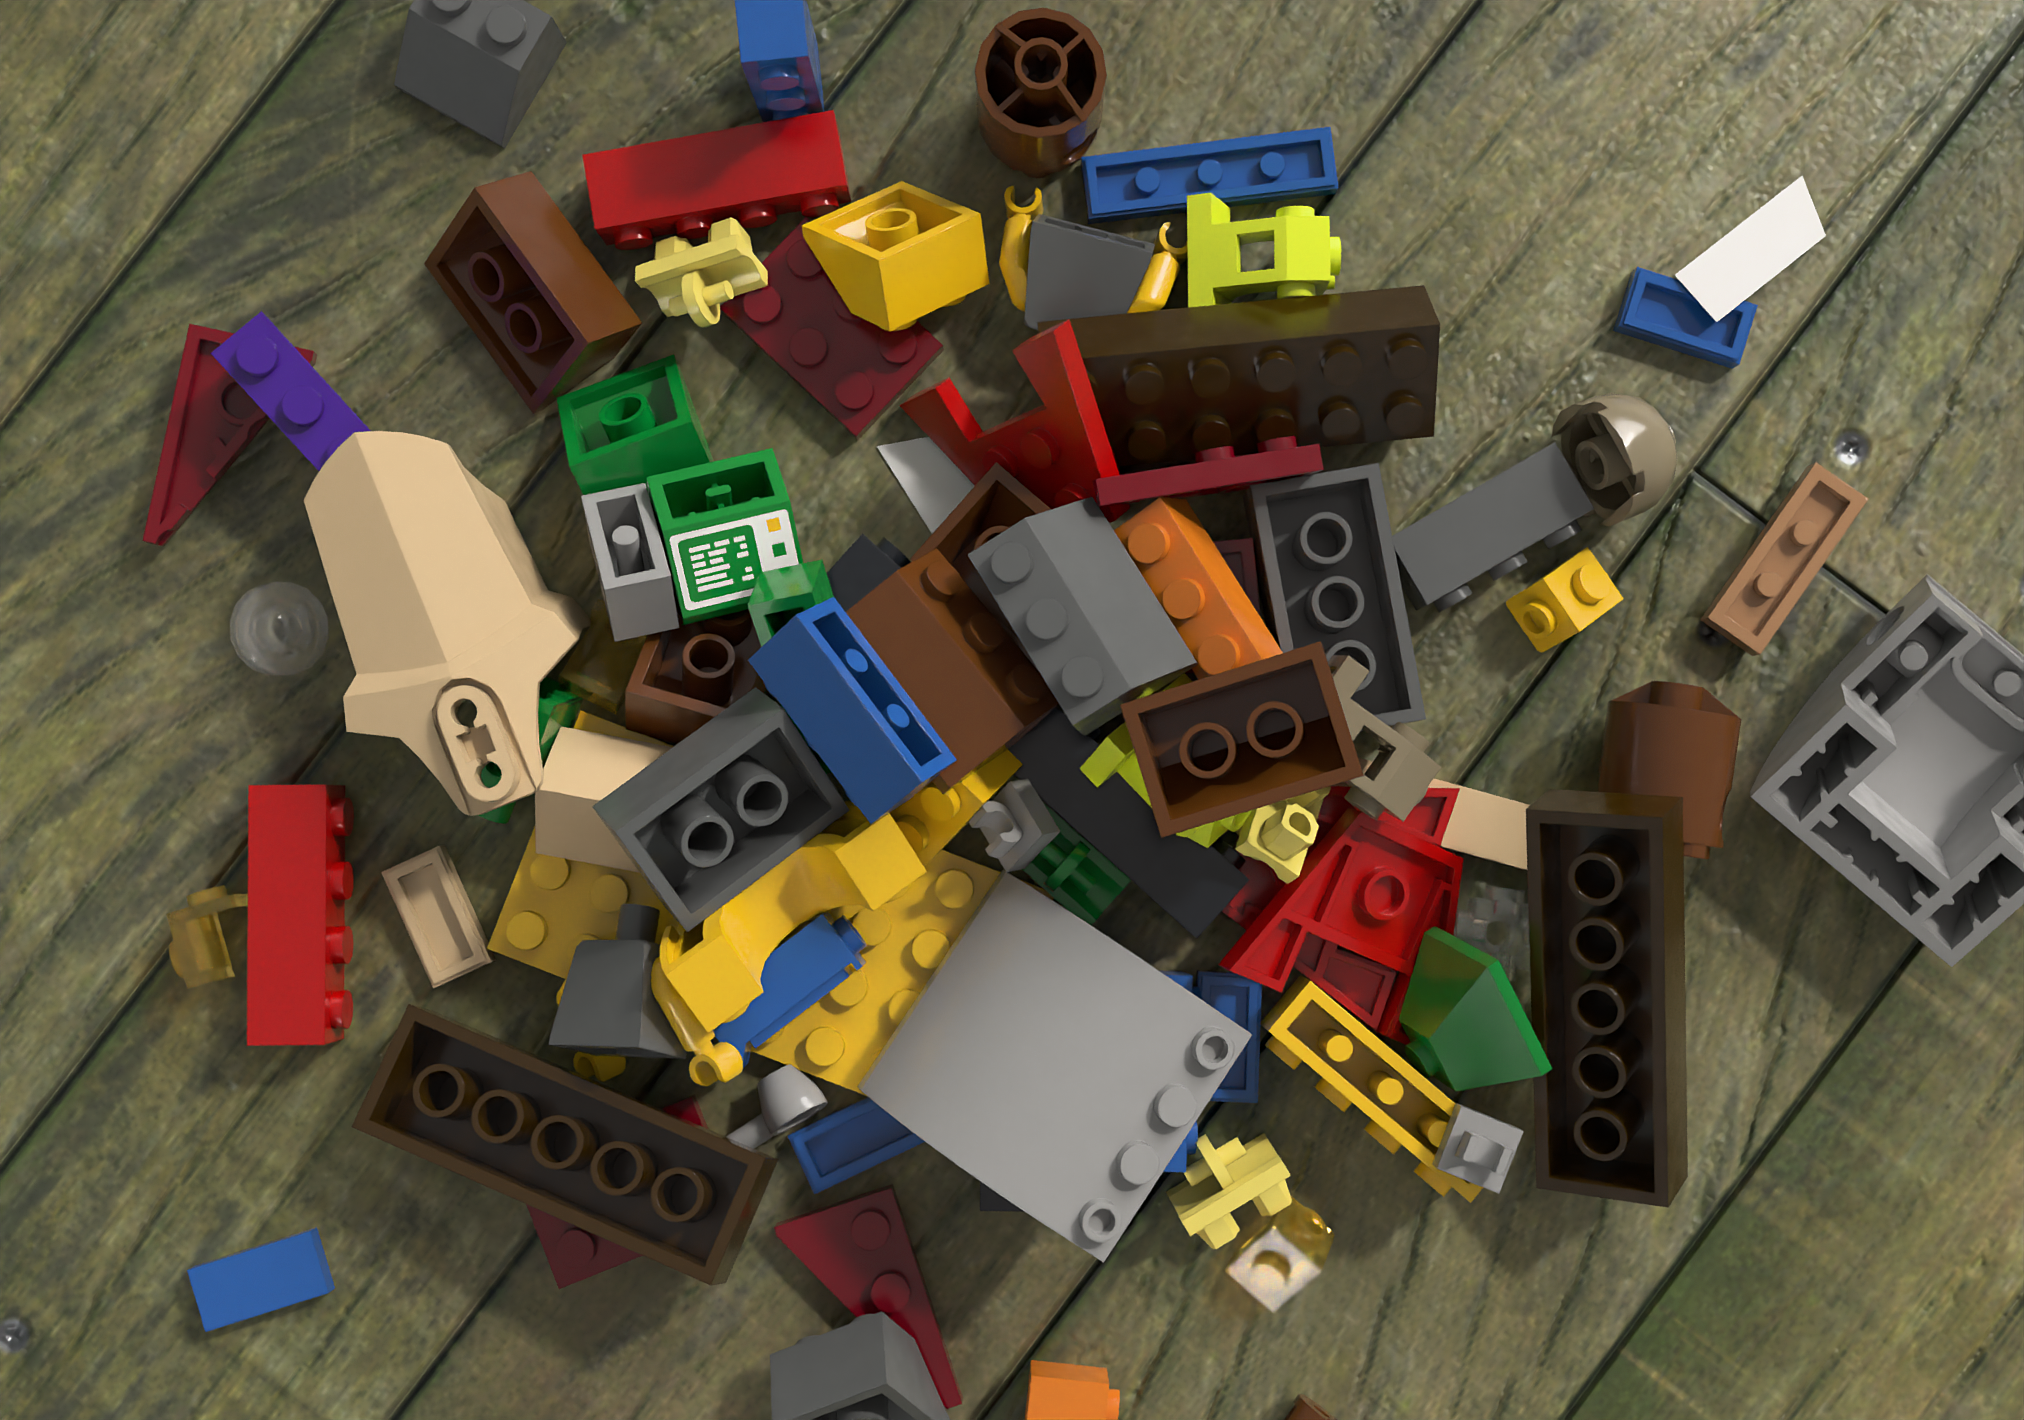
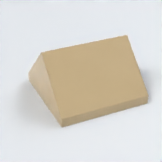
M561 726L543 768V784L535 792L536 853L639 872L592 806L673 747Z

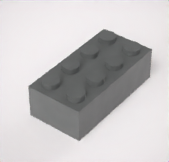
M1379 463L1250 485L1243 495V502L1250 538H1253L1256 573L1266 627L1281 651L1285 653L1321 641L1327 661L1333 655H1348L1369 670V673L1351 697L1353 701L1388 726H1394L1396 722L1406 724L1425 720L1426 715Z

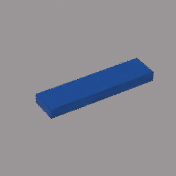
M1331 127L1081 157L1088 224L1186 213L1187 195L1212 193L1228 207L1334 195L1339 188Z

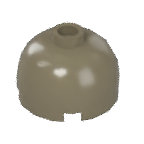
M1615 393L1598 395L1565 408L1557 417L1553 425L1552 437L1562 433L1561 453L1594 507L1593 510L1584 514L1585 517L1598 514L1603 519H1606L1600 524L1605 526H1612L1644 513L1658 504L1674 481L1677 465L1674 433L1661 414L1643 399Z

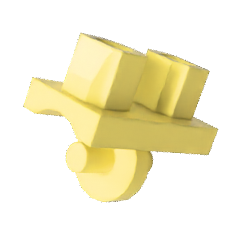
M728 218L711 224V228L708 231V243L693 247L686 238L677 236L656 242L653 261L636 266L635 282L641 288H647L652 292L662 312L667 317H677L689 313L690 317L699 327H708L719 321L720 303L731 300L734 296L768 286V271L752 252L751 240L747 232L736 219Z
M1331 786L1252 810L1245 823L1236 831L1239 839L1235 850L1244 856L1267 863L1275 870L1279 879L1287 884L1299 877L1308 847L1314 843L1319 827L1316 821L1323 799L1329 794Z
M1264 1133L1243 1146L1236 1137L1216 1150L1206 1134L1199 1137L1196 1144L1204 1157L1186 1167V1172L1183 1173L1187 1180L1166 1192L1189 1235L1192 1236L1197 1233L1212 1249H1218L1236 1237L1240 1229L1230 1212L1248 1201L1253 1200L1262 1216H1272L1291 1205L1292 1202L1285 1181L1291 1175Z

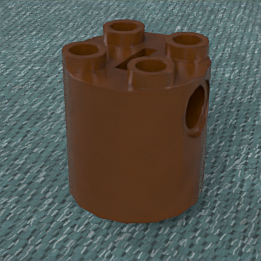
M1037 8L1018 11L999 22L981 44L975 67L977 116L980 134L992 154L1013 170L1022 171L1031 178H1044L1051 173L1061 172L1081 160V157L1086 154L1095 142L1102 119L1107 73L1103 50L1091 30L1069 13L1048 8Z
M1651 681L1609 701L1598 769V792L1683 797L1684 856L1709 859L1711 847L1723 848L1724 845L1722 839L1723 813L1728 794L1732 789L1741 719L1705 688L1682 683Z

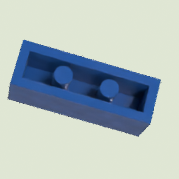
M735 0L741 64L762 122L825 112L818 43L807 1Z
M835 597L796 614L748 659L762 678L769 693L780 702L804 734L808 745L819 754L845 789L848 798L861 810L870 824H873L907 802L957 761Z

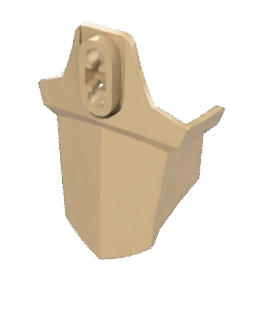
M354 432L325 462L304 499L331 594L356 671L355 678L343 696L346 732L400 738L434 774L455 805L464 814L470 816L482 815L532 795L541 788L544 778L538 723L540 682L576 644L582 629L591 626L592 622L573 597L547 589L506 502L480 483L462 465L449 444L403 432ZM466 700H471L477 708V715L473 721L475 727L472 728L462 725L457 716L459 706ZM489 762L497 764L502 774L499 783L492 788H487L481 778L482 770Z

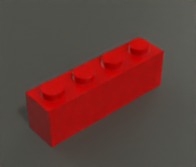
M834 110L582 155L595 230L606 246L615 244V248L619 250L644 248L653 243L652 237L677 233L678 237L686 239L708 236L711 224L728 218L736 219L744 228H758L775 223L777 215L801 211L803 216L819 217L839 209V204L852 202Z
M248 785L247 1046L326 1045L344 1039V1029H348L351 1025L353 998L349 990H344V967L352 959L354 942L351 927L345 926V900H349L352 896L354 874L351 863L345 862V836H349L353 830L354 808L351 799L345 798V785Z

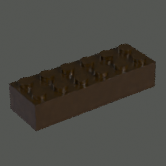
M1424 285L1070 319L1117 467L1194 460V453L1226 446H1233L1235 456L1257 454V443L1290 436L1296 437L1297 447L1319 444L1320 447L1434 437L1440 322ZM1068 319L1037 322L1038 334Z
M1549 789L1526 808L1532 1028L1552 1067V1070L1543 1076L1533 1078L1536 1188L1669 1208L1688 1177L1683 797Z
M408 1004L352 1125V1128L708 1285L724 1284L727 1282L779 1160L433 1010Z

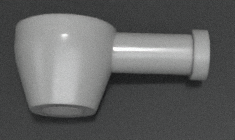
M791 1064L772 1072L757 1084L762 1113L726 1137L755 1149L773 1136L786 1132L822 1110L828 1102L822 1091L812 1080Z

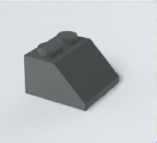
M414 0L408 10L394 85L397 89L505 149L567 42L552 16L524 0Z
M883 1312L859 1316L848 1325L822 1335L804 1337L797 1341L795 1345L770 1354L772 1420H950L915 1339Z

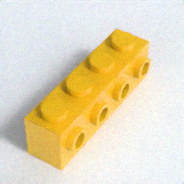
M1300 975L1261 1021V1025L1272 1034L1265 1046L1293 1070L1302 1061L1315 1070L1322 1078L1314 1087L1340 1110L1345 1112L1353 1103L1368 1115L1371 1121L1365 1126L1364 1130L1393 1155L1402 1145L1421 1160L1414 1169V1172L1444 1197L1451 1188H1454L1471 1203L1483 1187L1439 1170L1432 1165L1456 1104L1313 982Z

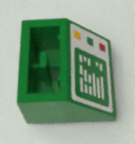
M773 448L646 477L649 499L670 570L674 595L684 625L749 609L748 603L760 572L803 563L791 502Z

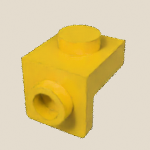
M1587 546L1541 579L1506 601V606L1536 650L1542 653L1582 631L1624 598Z

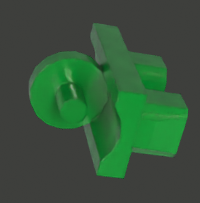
M1044 803L1060 832L1022 870L1069 912L1092 926L1110 903L1130 883L1131 879Z

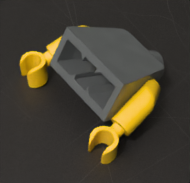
M1009 186L1006 189L1004 197L1008 220H1006L1004 225L999 265L1012 304L1025 312V326L1038 330L1037 322L1157 311L1165 306L1180 271V264L1185 262L1188 257L1187 241L1183 248L1172 247L1166 241L1165 235L1171 222L1162 225L1154 240V244L1042 215V193L1037 187L1035 188L1034 202L1030 206L1023 208L1015 205L1014 186Z
M622 904L615 940H582L576 946L568 976L556 995L558 1011L550 1034L549 1045L578 1051L573 1059V1066L576 1072L586 1077L595 1075L602 1082L621 1074L625 1070V1057L686 1059L687 1051H693L696 1055L691 1060L689 1066L690 1077L695 1083L701 1086H709L718 1080L726 1083L735 1078L743 1069V1060L739 1051L727 1042H720L713 1046L711 1040L715 1036L714 1031L712 1030L708 1033L666 977L661 967V944L655 943L660 910L645 905Z

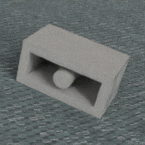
M642 483L581 496L591 550L614 641L679 628L671 574L646 484Z

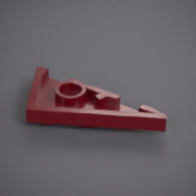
M189 323L142 540L146 543L165 546L270 419L211 354L234 333ZM295 347L312 367L316 364L317 354L314 351Z
M1295 436L1282 437L1257 443V454L1235 457L1233 446L1218 447L1194 453L1196 462L1194 464L1095 479L1092 482L1097 506L1133 504L1140 502V500L1158 497L1179 499L1234 493L1248 490L1250 485L1313 475L1324 470L1319 444L1297 447Z
M893 1184L776 1223L774 1229L777 1237L856 1317L883 1312L915 1339L946 1409L962 1404L963 1396Z

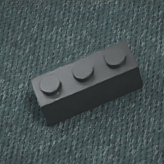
M1552 443L1392 536L1401 586L1416 611L1433 602L1438 612H1441L1471 595L1472 591L1466 582L1488 571L1493 581L1527 562L1522 553L1523 549L1541 539L1547 548L1550 549L1582 530L1576 519L1593 510L1594 507L1556 443Z

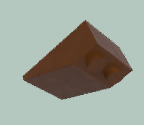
M675 598L679 628L647 635L625 690L626 730L678 744L755 687L771 699L772 695L765 687L762 678L748 661L761 648L749 609L684 625Z

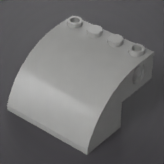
M1927 574L1857 643L1809 698L1768 756L1751 788L1750 797L1951 967L2024 904V655Z
M1002 870L858 1085V1088L897 1121L956 1165L1104 1263L1252 1034L1102 932L1015 876Z

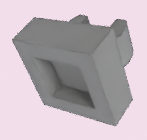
M1029 779L1010 781L992 801L986 802L969 820L972 828L980 827L990 844L985 849L989 856L998 858L1006 872L1025 869L1060 832Z
M1456 1103L1432 1165L1439 1170L1499 1194L1524 1131Z

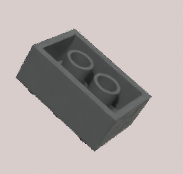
M756 687L592 806L661 903L687 932L850 811L785 710Z

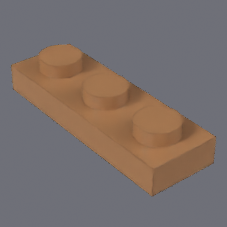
M1818 463L1807 466L1700 620L1751 656L1760 655L1864 507L1868 498Z

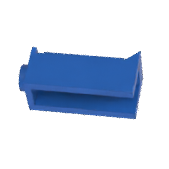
M827 911L774 950L765 961L760 977L764 993L751 1001L746 1011L738 1018L728 1023H722L713 1029L715 1037L719 1042H727L739 1051L743 1060V1068L749 1063L752 1045L757 1048L853 973L848 967L850 963H852L856 970L866 963L859 952L867 944L847 917L842 915L835 921Z

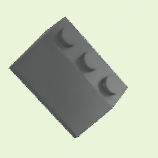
M1093 497L1026 517L968 554L1069 721L1084 736L1122 713L1121 704L1151 695L1198 665Z

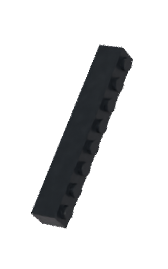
M862 533L827 572V577L833 596L846 612L894 572L911 563V561L885 537L875 545ZM1055 707L1020 741L1008 748L1023 764L1014 775L1019 780L1029 779L1042 801L1130 878L1131 881L1191 935L1198 938L1249 881L1239 871L1246 860L1220 837L1209 848L1188 837H1181L1176 834L1161 838L1153 809L1118 772L1097 788L1080 770V767L1099 747L1094 740L1100 735L1101 731L1097 728L1084 736L1071 724L1068 717Z

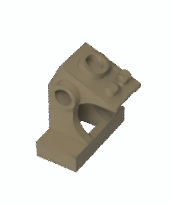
M1333 655L1328 664L1352 740L1354 741L1362 729L1381 744L1377 749L1379 751L1378 755L1365 774H1363L1364 776L1345 781L1351 788L1344 798L1375 820H1378L1384 811L1404 822L1413 807L1424 798L1429 784L1441 767L1425 754L1430 743L1422 735L1401 722H1396L1393 728L1389 727L1351 699L1369 673V670L1348 655Z

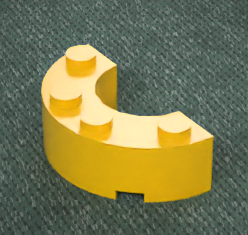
M844 801L850 811L689 932L680 923L677 929L673 925L665 928L660 945L661 967L666 977L708 1033L720 1024L728 1023L738 1018L746 1011L751 1001L764 993L760 977L765 961L781 943L782 939L797 926L810 918L817 917L827 910L839 906L861 905L871 911H875L884 903H889L902 897L909 890L911 884L927 872L890 813L870 824L856 805L851 801Z

